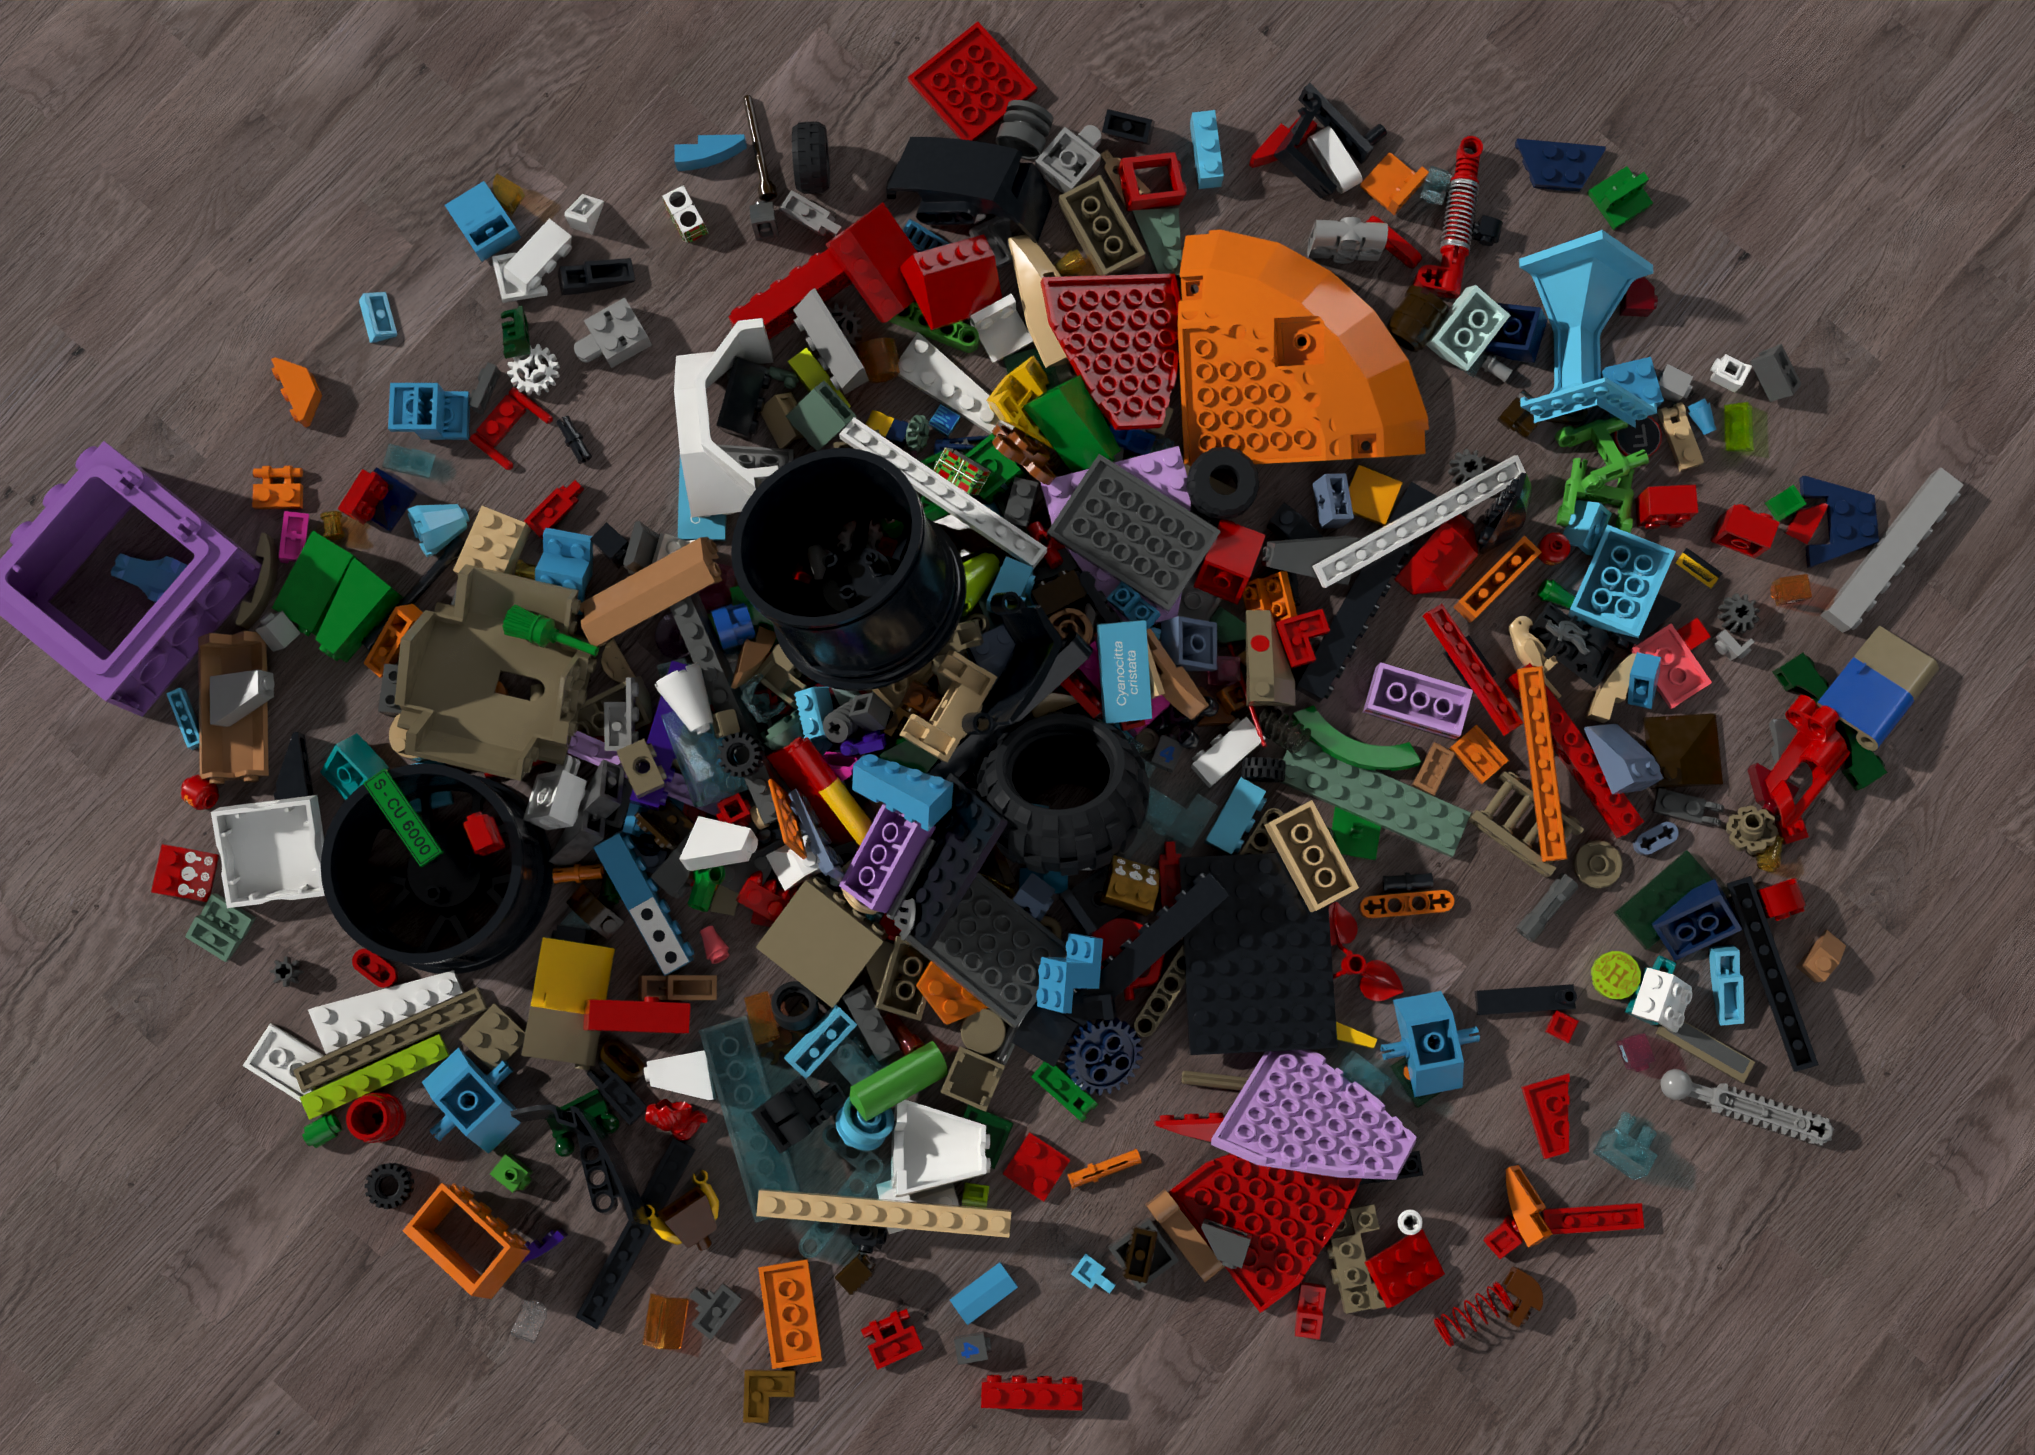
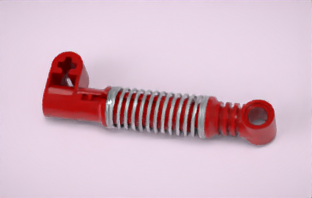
M1465 137L1457 149V163L1454 177L1451 178L1449 183L1450 191L1447 197L1449 201L1447 202L1448 206L1445 212L1447 216L1444 217L1446 221H1444L1445 226L1443 227L1444 231L1441 237L1443 241L1440 244V253L1442 254L1441 266L1424 265L1418 270L1413 285L1423 288L1421 293L1428 295L1431 292L1437 297L1449 299L1460 296L1465 258L1470 252V240H1472L1471 235L1475 220L1476 201L1478 200L1479 181L1477 175L1480 155L1483 151V143L1478 137ZM1465 148L1472 149L1474 154H1468ZM1435 276L1439 277L1438 286H1435Z

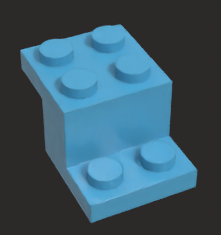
M390 383L388 429L390 432H415L421 440H469L470 393L468 391H444L438 383Z
M545 528L543 532V554L535 568V580L579 590L578 599L581 600V603L584 602L585 590L593 574V543L590 540L593 536ZM579 610L577 615H583V613Z
M1068 933L1066 958L1041 957V964L1038 969L1039 988L1036 993L1038 1007L1060 1013H1072L1074 988L1099 989L1103 947L1102 938Z

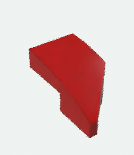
M1821 503L1810 508L1800 509L1796 512L1784 533L1808 544L1828 504Z

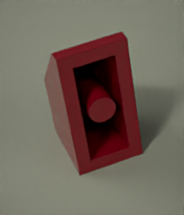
M1645 277L1634 280L1620 301V316L1648 317L1657 308L1658 296L1655 295V287Z
M1759 763L1750 765L1748 774L1756 803L1763 806L1762 809H1766L1769 814L1773 816L1775 814L1780 815L1777 804L1771 799L1765 783V779L1771 771ZM1786 781V784L1791 792L1792 798L1794 799L1799 788L1793 785L1792 783Z

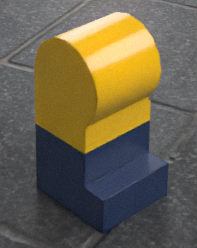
M872 410L865 425L874 431L879 429L881 436L899 448H904L906 444V430L909 423L903 420L901 422L881 412Z

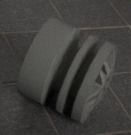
M1012 100L1008 103L1003 118L1004 123L1000 125L995 142L997 145L1020 150L1023 153L1021 157L1023 159L1036 160L1043 152L1046 143L1044 137L1049 135L1054 118L1049 111L1035 103L1024 100Z

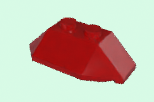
M1461 514L1442 523L1394 580L1411 595L1448 591L1478 556L1473 524Z

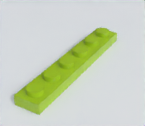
M438 1034L299 1098L310 1120L445 1059L450 1055L441 1034Z

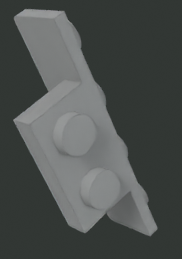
M626 677V702H604L605 751H617L639 741V731H635V721H639V708L635 707V697L639 696V684L635 682V677ZM640 763L636 766V770H639Z

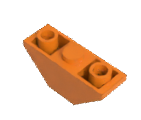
M276 357L272 358L274 367L271 370L276 380H281L284 387L281 389V393L287 402L290 401L292 405L290 413L296 423L300 422L305 428L309 427L322 398V393L314 375L305 367Z

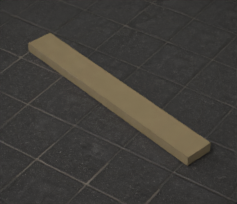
M476 987L298 1067L293 1072L302 1093H306L487 1011L488 1007L480 988Z

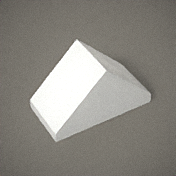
M582 194L565 211L564 216L570 228L592 235L604 201Z

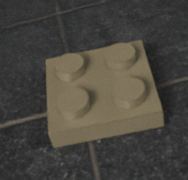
M494 1003L460 1040L493 1070L502 1060L508 1062L523 1046L526 1031L502 1008Z

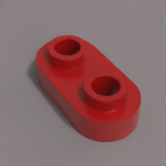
M365 948L358 950L353 955L352 965L354 969L376 986L389 988L397 982V969L383 957ZM365 957L370 958V964L367 966L363 963ZM385 971H388L390 974L387 980H384L382 977Z

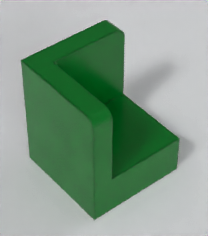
M1795 485L1788 487L1765 502L1776 521L1779 522L1807 504Z

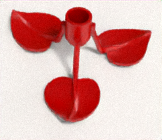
M1333 902L1329 905L1331 946L1337 944L1338 948L1347 955L1341 962L1342 970L1333 974V980L1345 974L1362 975L1363 977L1359 984L1360 990L1371 1001H1384L1403 993L1404 989L1398 975L1387 963L1380 960H1372L1366 964L1363 956L1353 954L1351 950L1346 949L1342 945L1351 943L1355 939L1358 926L1351 913L1338 902Z

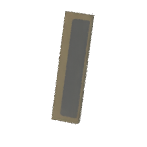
M1685 1021L1677 1033L1668 1030L1662 1025H1659L1655 1033L1740 1083H1745L1755 1064V1061Z

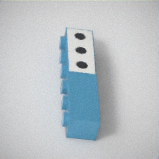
M624 832L593 847L664 976L693 961L692 955H694V950L688 941L684 942L681 937L682 929L676 920L673 921L669 915L671 910L666 900L660 899L657 893L659 890L657 883L652 878H649L645 872L647 866L641 856L637 857L633 850L635 844L629 835L625 836Z

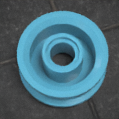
M849 1096L844 1106L838 1111L835 1119L836 1129L846 1145L858 1150L870 1151L880 1147L894 1127L892 1109L889 1108L866 1122L849 1100Z

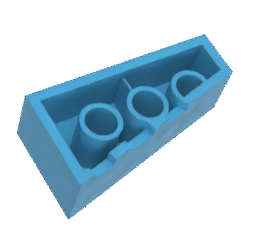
M865 753L853 764L852 790L875 803L880 801L885 803L886 809L891 812L897 810L903 813L904 819L911 823L914 821L921 823V828L927 832L952 808L953 782L923 773L918 769L899 765L897 762L878 758L872 754Z

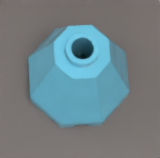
M458 504L416 505L407 509L415 537L422 542L419 545L426 557L437 554L467 529L466 522L470 521L466 509H461Z

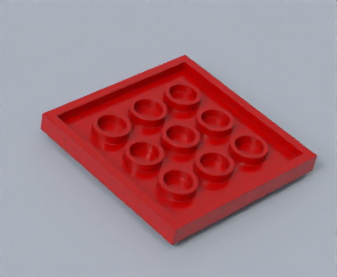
M978 21L908 76V82L959 139L971 141L978 140L1004 118L1010 101H1026L1038 89Z

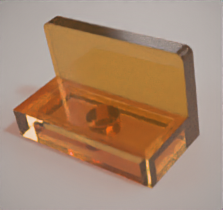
M650 1294L642 1344L656 1349H681L689 1299Z

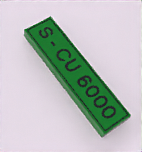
M384 768L363 783L420 867L425 866L444 853L387 769Z

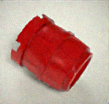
M370 1093L361 1096L350 1105L347 1111L346 1124L350 1133L354 1137L369 1143L391 1140L399 1135L405 1126L407 1115L401 1104L402 1102L399 1098L389 1093ZM382 1110L384 1118L378 1124L376 1123L375 1114L380 1113Z

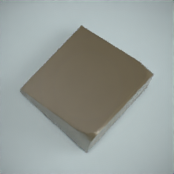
M734 709L712 714V726L716 739L740 732Z

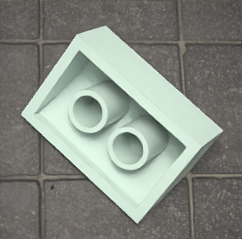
M1477 285L1466 287L1449 309L1445 319L1441 320L1436 332L1426 345L1440 358L1468 371L1511 315Z

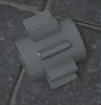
M285 956L284 962L274 961L276 966L274 970H270V973H274L276 977L273 981L274 983L283 981V987H289L290 981L299 983L297 978L299 974L304 973V971L299 970L298 965L300 961L295 960L291 963V957ZM290 969V974H283L284 970Z

